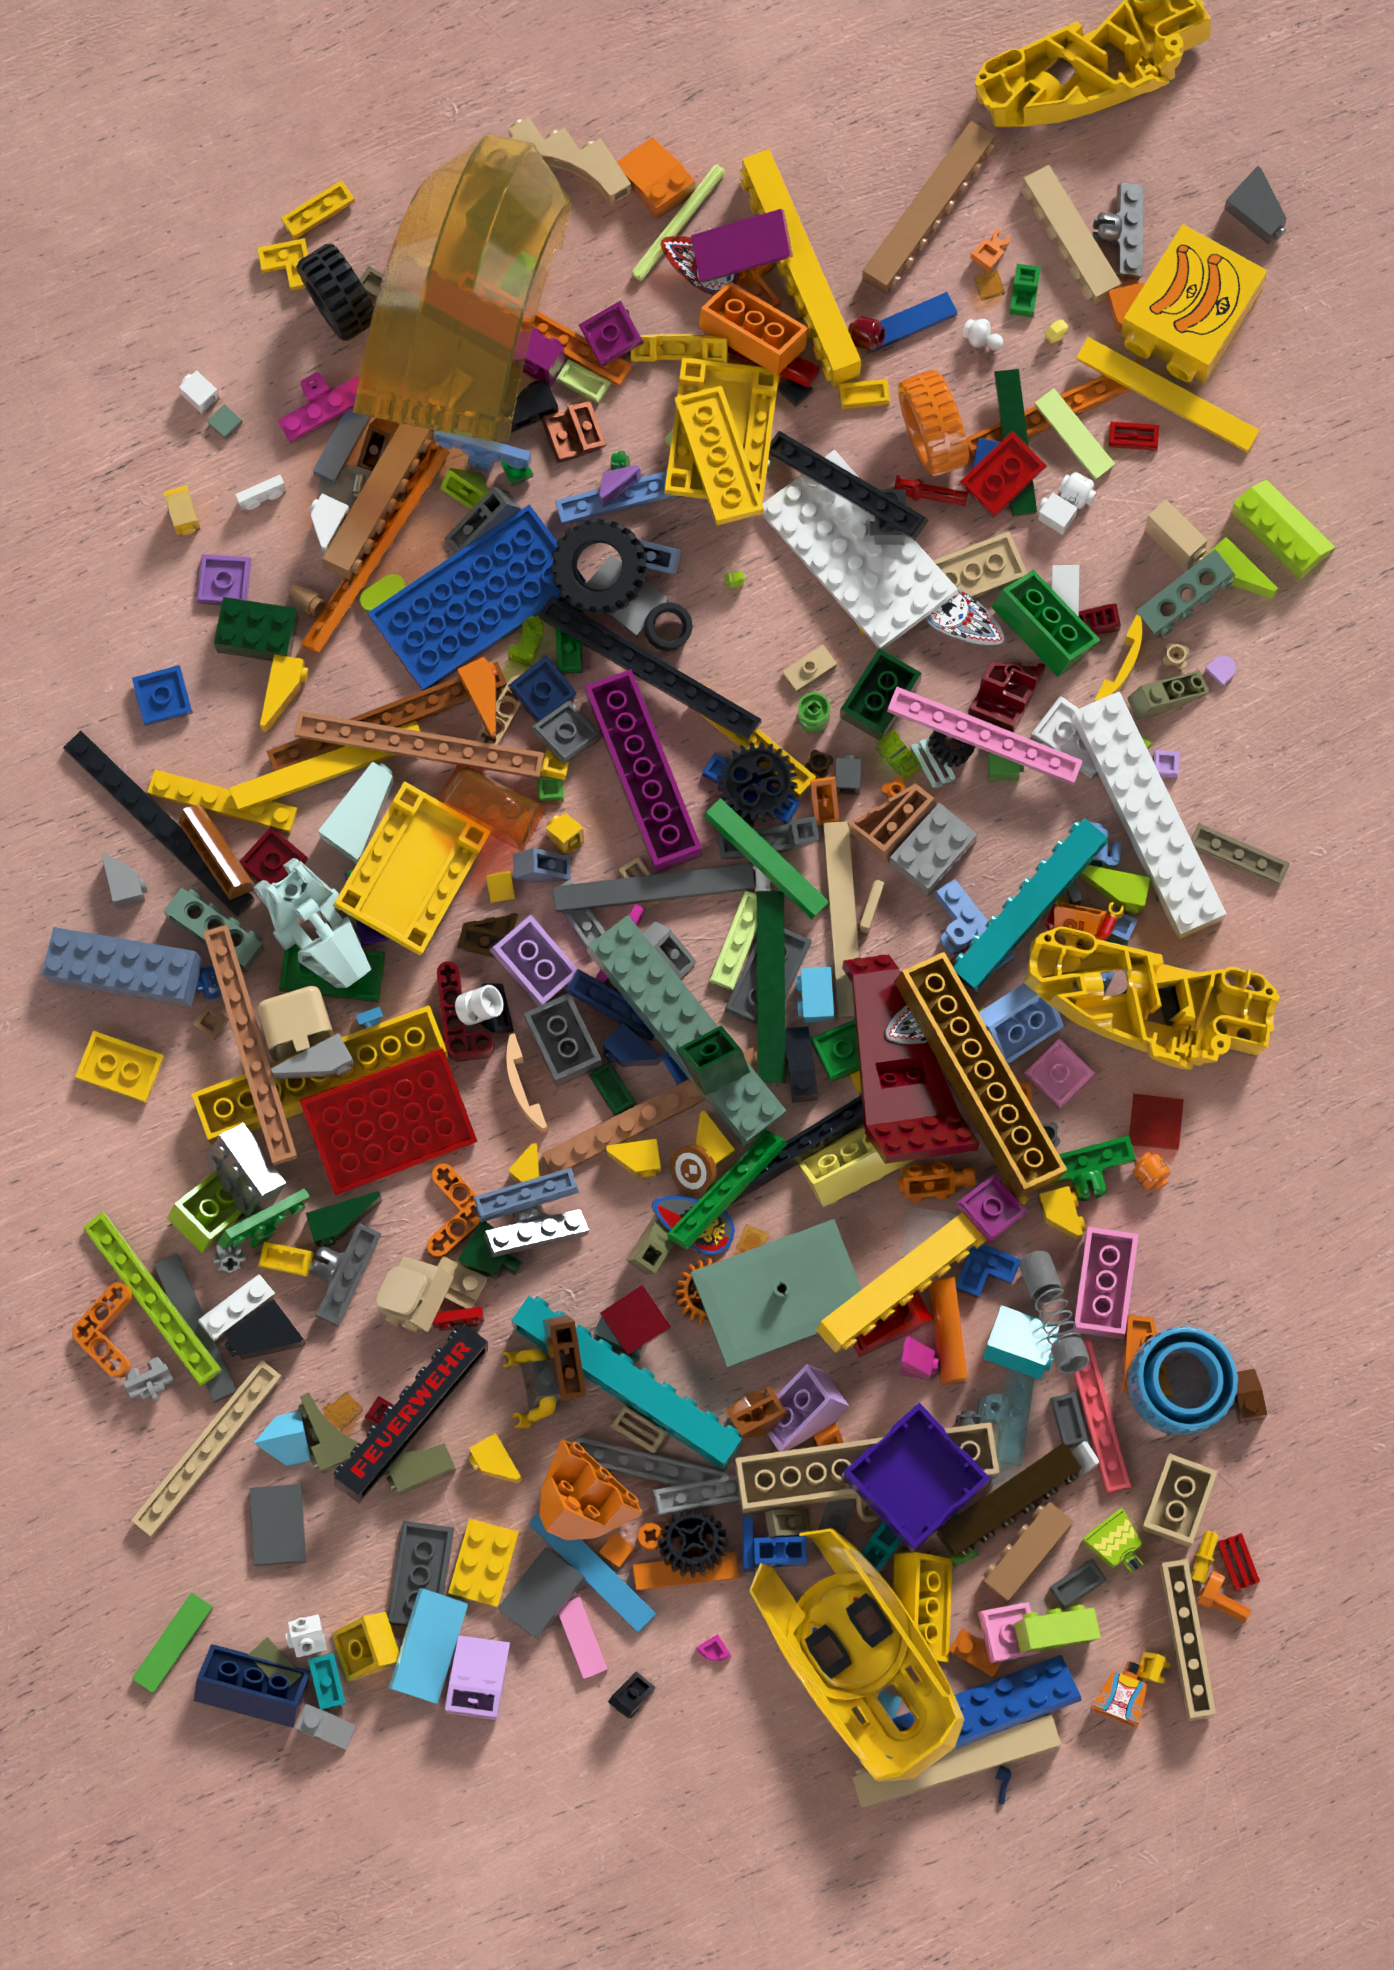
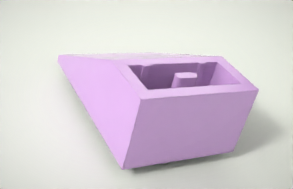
M458 1636L448 1687L446 1713L499 1720L510 1647L509 1642Z

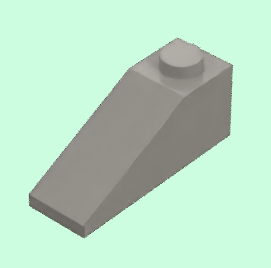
M338 1033L271 1068L275 1079L333 1077L335 1075L342 1076L351 1071L354 1062Z

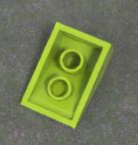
M213 1172L173 1205L167 1219L203 1253L219 1240L226 1229L234 1226L244 1216V1213L237 1208L235 1200L223 1188L221 1180Z

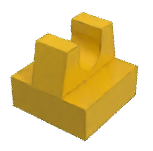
M1143 1652L1139 1663L1142 1668L1138 1678L1164 1684L1165 1678L1160 1676L1162 1668L1169 1669L1171 1664L1165 1660V1657L1159 1654Z

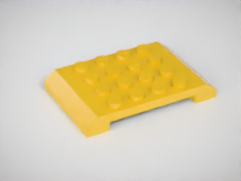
M682 357L677 397L722 386L763 504L779 374L776 375L764 367ZM676 408L664 494L707 499Z
M404 781L333 906L421 956L491 831Z

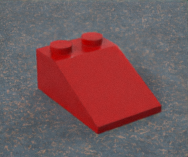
M918 1290L912 1294L914 1296L913 1299L902 1307L898 1304L893 1308L895 1312L888 1319L883 1321L880 1318L874 1323L876 1327L865 1336L861 1333L856 1337L857 1342L853 1347L858 1357H862L896 1341L932 1321Z

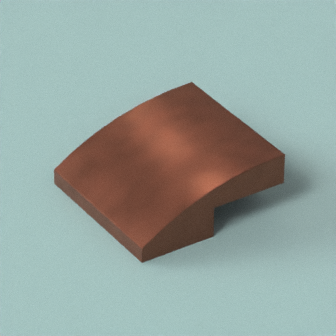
M590 401L568 406L565 411L543 415L541 419L557 463L592 453L606 446Z

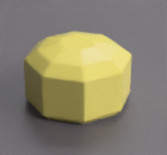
M1057 320L1045 331V337L1050 343L1058 342L1067 334L1069 326L1063 320Z

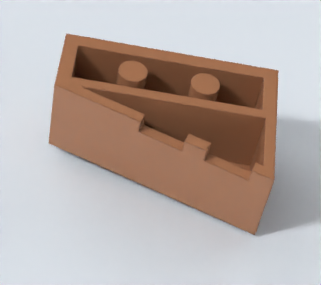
M916 783L889 798L888 802L877 808H871L868 810V813L858 819H852L847 822L850 834L886 863L890 861L892 854L936 807L934 797Z

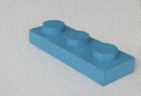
M380 1006L356 1015L358 1025H364L365 1029L380 1024L379 1019L383 1018Z

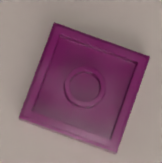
M621 300L579 324L601 367L644 343Z
M995 1173L956 1204L989 1243L1028 1212Z

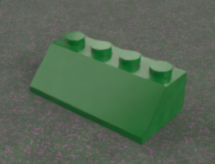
M1034 570L1004 588L991 606L1057 677L1073 668L1100 642V639Z

